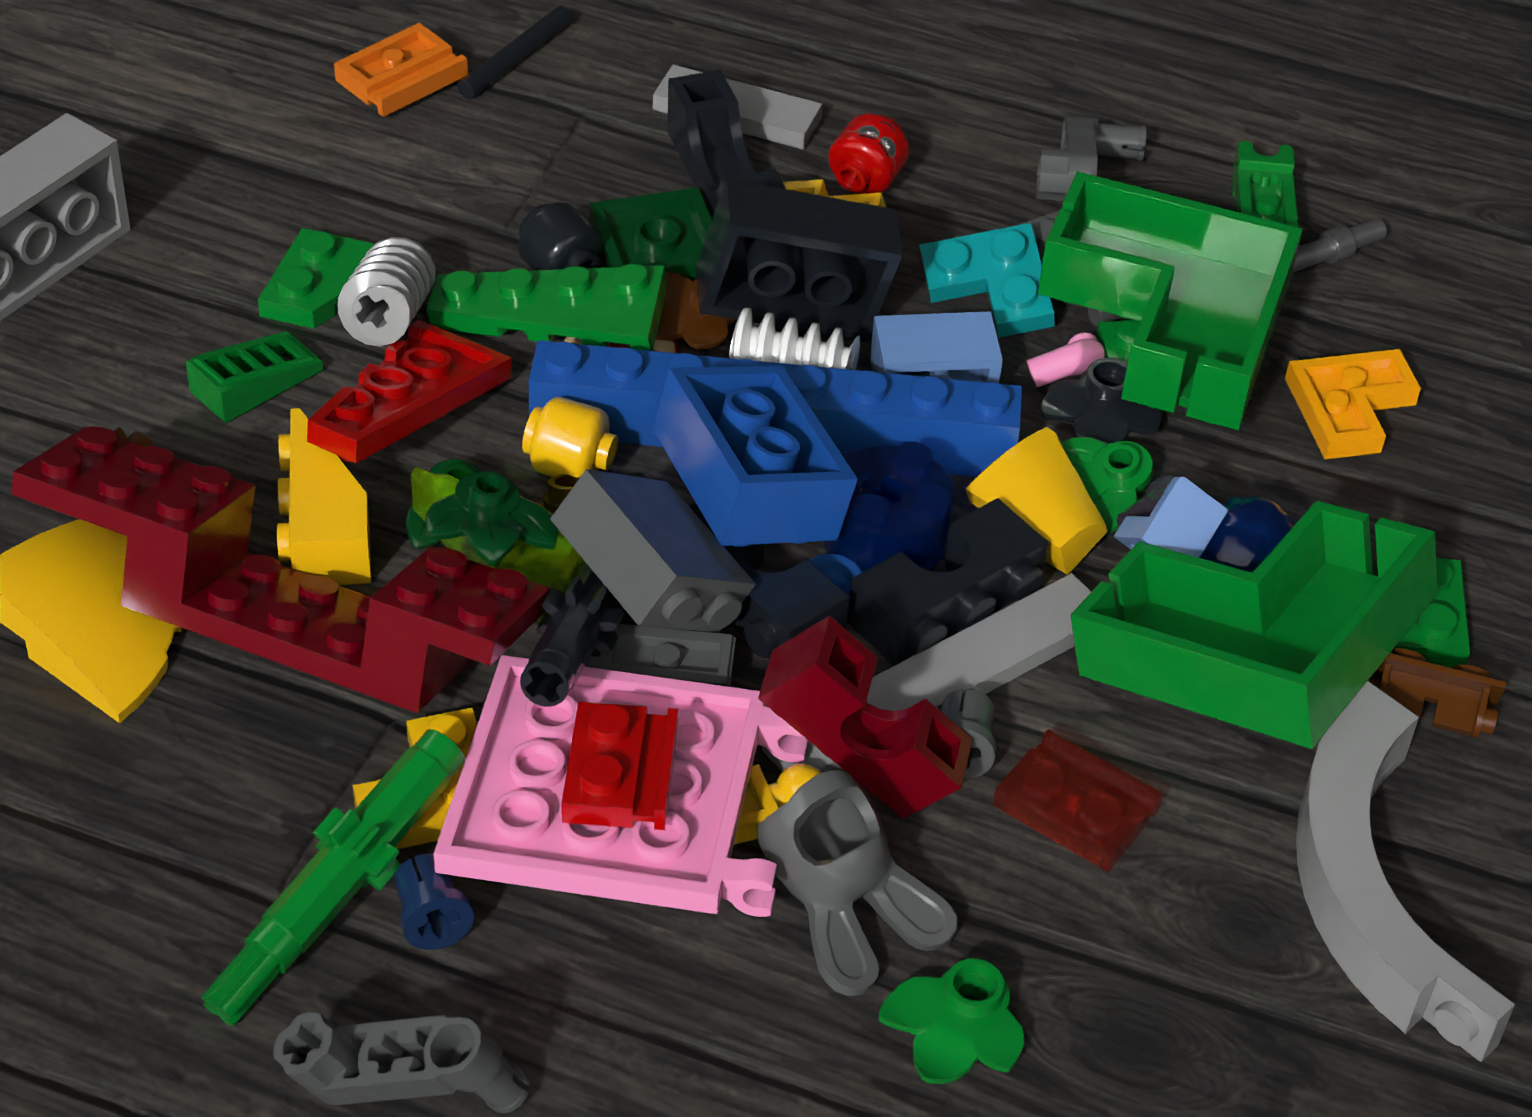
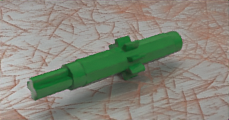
M426 730L413 747H409L355 810L349 809L344 814L335 807L313 832L319 839V842L315 845L319 849L317 854L262 915V920L245 938L244 942L246 945L201 996L205 1001L203 1005L210 1013L218 1015L227 1025L234 1026L277 974H284L295 960L309 949L361 887L365 889L369 883L379 891L384 887L401 865L396 859L400 852L395 847L450 784V779L465 763L464 754L451 739L436 730Z

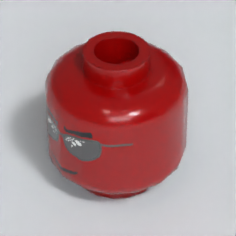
M866 113L857 115L845 126L831 144L828 160L835 178L845 189L856 194L882 193L890 187L906 166L910 151L905 134L895 120L884 115Z

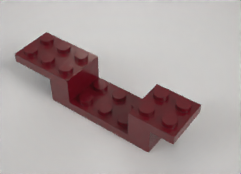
M85 426L13 471V496L127 536L121 606L415 713H419L472 660L491 666L545 612L542 603L550 592V587L528 580L521 572L486 566L467 559L465 554L451 548H435L430 546L373 596L339 586L330 577L308 575L283 566L273 557L249 554L248 546L255 494L254 484L232 477L225 469L215 466H199L176 458L171 451L165 448L142 446L119 438L114 431L104 427Z

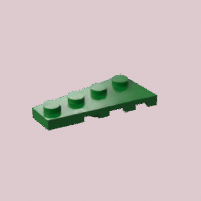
M628 264L621 267L607 268L572 266L557 270L531 271L518 268L506 272L480 273L456 271L450 274L437 275L426 310L430 324L443 330L500 337L508 329L523 331L527 335L528 341L537 342V340L552 341L554 336L558 335L580 338L583 345L608 347L609 342L628 344L631 346V349L653 351L668 282L664 265L642 266L639 264Z

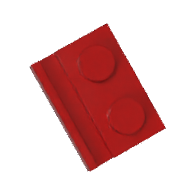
M578 702L561 802L562 823L633 828L634 821L654 822V830H665L678 733V709L668 708L667 715L647 714V706Z

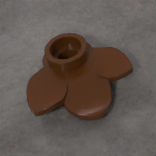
M666 272L668 286L656 339L672 341L684 337V340L694 349H708L721 344L728 335V325L734 323L736 319L699 313L697 279L693 282L681 274Z

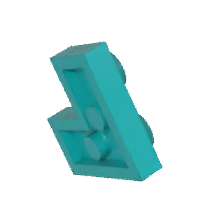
M1031 223L919 245L931 303L987 292L998 338L1055 327L1054 311L1050 297L1038 294L1042 263Z

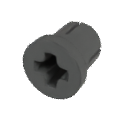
M963 689L949 693L944 698L941 712L972 738L964 779L983 775L994 763L996 742L992 735L995 709L987 695L977 690L966 689L963 711H961L964 692Z

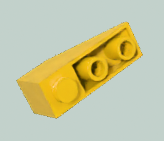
M300 408L290 409V434H279L281 472L290 471V478H278L280 516H289V523H277L279 562L291 561L292 569L308 575L330 577L339 585L371 583V536L367 493L336 454L307 442L308 418Z

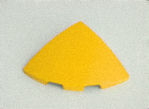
M79 519L42 532L0 554V623L25 640L28 656L32 661L118 723H121L144 702L168 669L167 651L171 645L174 633L181 632L182 628L121 606L127 536Z

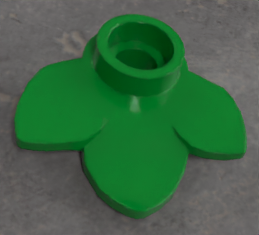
M1077 437L1061 442L1106 524L1107 533L1104 536L1118 530L1126 516H1134L1136 514L1137 496L1145 490L1152 479L1153 461L1150 453L1140 444L1130 441H1118L1107 445L1090 437ZM1120 465H1129L1123 469L1115 468Z
M981 959L959 961L945 972L941 978L912 977L906 980L887 996L879 1011L878 1020L882 1024L916 1035L913 1042L914 1066L921 1079L929 1084H945L957 1081L966 1075L978 1060L996 1071L1008 1073L1020 1058L1024 1046L1023 1028L1008 1010L1010 999L1008 985L994 965ZM964 996H976L982 1001L968 1000Z

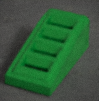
M288 331L197 355L186 361L190 392L224 423H227L323 371V362ZM286 353L293 360L285 361L281 355ZM268 362H270V363L272 364L271 366H268V367H266V366L264 365V364H266V363H268Z

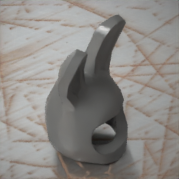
M829 770L814 776L800 786L788 802L757 825L758 842L766 860L777 864L775 874L789 893L805 905L808 912L811 942L818 972L834 991L846 996H861L870 989L879 974L877 958L852 908L853 902L860 898L865 899L907 944L916 949L924 951L940 949L950 944L957 933V915L948 902L917 878L896 865L890 854L887 836L881 819L863 786L846 770Z

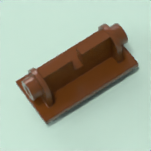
M1394 648L1368 680V682L1419 717L1417 723H1419L1424 701L1435 703L1436 708L1431 727L1473 738H1478L1480 733L1493 735L1498 718V710L1495 708L1507 686V682L1491 678V674L1480 667L1460 664L1449 668L1426 662V658L1420 653L1402 648Z

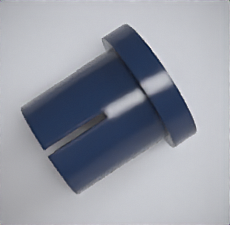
M434 854L414 856L422 878L421 882L411 858L403 862L394 875L395 886L403 907L400 923L404 936L412 946L419 949L436 950L448 947L462 939L473 925L474 912L470 901L464 893L457 890L452 875L435 873Z

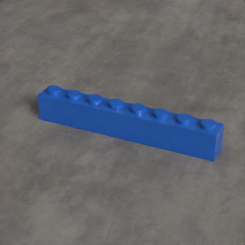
M537 340L528 381L529 416L536 406L543 408L554 397H563L604 410L609 417V433L618 435V443L663 447L652 429L669 368L783 366L848 465L977 477L997 458L1018 443L1020 432L1022 386L994 382L954 380L932 376L901 375Z

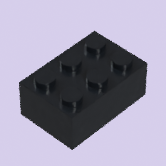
M726 178L696 265L699 313L738 320L743 308L748 307L752 310L753 323L761 324L765 314L771 312L774 313L776 327L784 328L788 319L793 317L797 319L799 331L807 332L811 324L816 322L820 325V334L831 336L834 329L838 327L842 328L843 338L855 340L857 336H860V341L867 342L873 329L874 316H878L903 256L896 209Z

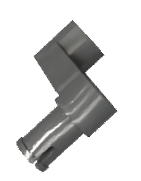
M1065 115L1062 127L1061 149L1041 148L1036 199L1064 201L1077 171L1097 176L1098 156L1142 161L1144 157L1142 147H1145L1146 126L1098 123L1097 117Z
M307 1012L297 1015L290 1026L278 1034L274 1044V1059L282 1064L286 1075L319 1100L329 1105L450 1095L456 1090L476 1093L492 1110L497 1113L506 1114L520 1107L528 1095V1092L520 1087L529 1086V1079L526 1073L502 1056V1049L499 1043L469 1018H448L445 1015L336 1027L320 1013ZM403 1048H405L413 1056L401 1058ZM389 1062H393L391 1071L387 1070Z

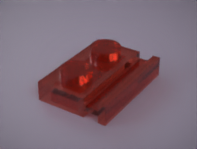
M1048 729L1043 734L1042 742L1035 749L1032 747L996 787L993 806L1109 872L1144 830L1147 820L1159 812L1163 793Z

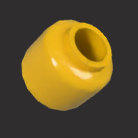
M554 397L543 408L536 406L531 412L524 431L522 450L523 453L530 455L531 465L538 473L551 477L559 474H568L579 478L586 469L595 471L603 469L608 471L611 468L617 452L618 435L609 433V417L604 410L563 397Z

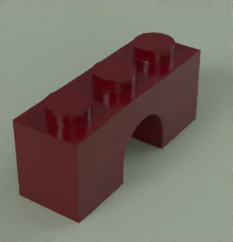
M828 616L772 650L758 699L816 746L825 756L834 761L843 770H846L873 796L877 797L902 819L961 789L972 738L926 698L907 709L896 711L880 709L867 703L878 657L831 616Z

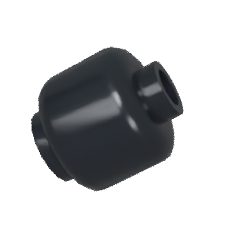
M555 202L537 206L522 221L519 229V255L533 270H557L572 266L599 268L603 251L602 234L571 204Z

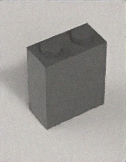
M586 469L550 518L638 626L720 632L722 628L728 626L737 618L742 609L741 603L756 585L667 481Z

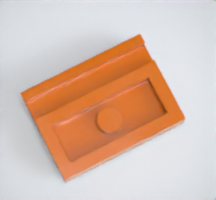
M417 23L335 62L334 70L335 80L368 106L375 104L378 107V114L385 117L468 75L467 57L463 54L455 56L452 53L451 45L421 23Z

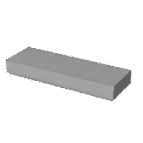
M672 65L653 93V109L668 114V78L703 72ZM726 78L738 100L743 134L804 149L821 120L822 103Z

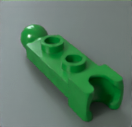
M1240 141L1238 143L1232 173L1233 196H1235L1236 212L1298 227L1293 178L1295 162L1291 146L1281 145L1277 155L1264 156L1254 151L1251 142Z

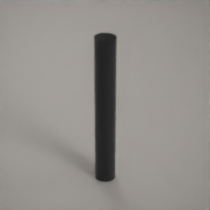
M557 6L458 82L460 94L466 99H473L569 25L572 21L569 10L564 6Z

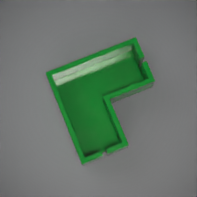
M1077 171L1063 201L1062 209L1059 210L1046 239L1038 294L1058 299L1065 303L1077 304L1115 314L1122 318L1141 321L1131 345L1121 399L1174 413L1176 406L1187 408L1186 417L1239 431L1291 280L1303 229Z
M1316 501L1253 573L1138 541L1109 572L1110 583L1101 581L1070 614L1079 676L1313 749L1438 594L1435 531L1381 517L1375 524L1378 576L1373 575L1369 514Z

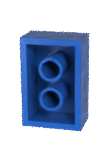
M783 366L669 368L652 430L721 546L745 547L752 544H803L814 541L837 540L858 478Z

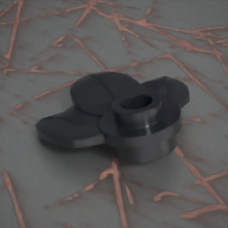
M1101 358L1092 362L1080 379L1057 382L1049 389L1041 404V415L1043 418L1074 423L1073 435L1075 438L1090 437L1107 445L1113 442L1124 441L1128 430L1145 435L1156 434L1161 423V410L1121 399L1128 364L1115 358Z

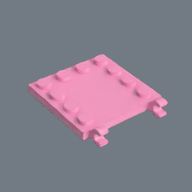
M501 655L434 851L435 873L718 914L721 898L730 901L738 910L745 914L757 917L771 916L776 890L773 888L777 864L758 858L747 860L731 858L757 744L764 746L774 757L780 760L796 763L804 761L808 740L781 717L777 716L769 707H765V704L758 699L760 691L584 667L573 689H570L564 701L556 706L544 707L531 702L524 695L520 686V677L529 659ZM578 702L647 706V714L667 715L668 708L678 709V733L665 830H654V822L634 821L633 828L562 823L561 802Z

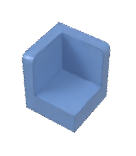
M1174 477L1150 516H1126L1114 537L1129 549H1132L1138 541L1200 558L1227 514L1228 509L1187 478Z

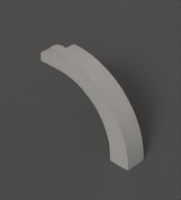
M1367 681L1321 738L1299 809L1296 833L1297 864L1304 897L1315 926L1331 955L1350 981L1379 1012L1405 1034L1418 1021L1424 1018L1436 1027L1440 1035L1448 1042L1462 1047L1482 1062L1499 1045L1515 1004L1438 946L1414 922L1398 901L1384 876L1371 836L1370 801L1381 783L1405 761L1419 717Z

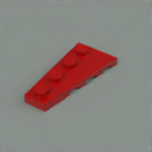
M417 319L409 327L407 340L398 339L385 349V360L379 365L369 363L359 372V384L356 387H343L308 419L307 442L336 454L340 460L358 463L509 380L512 357Z

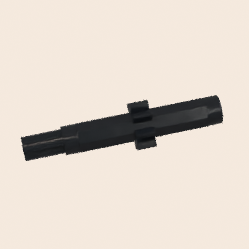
M586 562L577 577H574L566 591V595L560 590L552 588L542 603V607L547 613L544 614L536 630L537 633L543 635L531 653L528 664L520 677V686L524 695L531 702L540 706L551 707L563 702L570 689H573L594 649L596 648L601 653L609 655L619 638L614 629H617L623 618L624 610L617 608L619 605L617 599Z

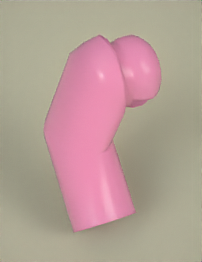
M1082 332L1074 335L1067 345L1028 359L1026 362L1036 388L1068 376L1082 375L1092 362L1105 358V348L1098 342L1095 335Z

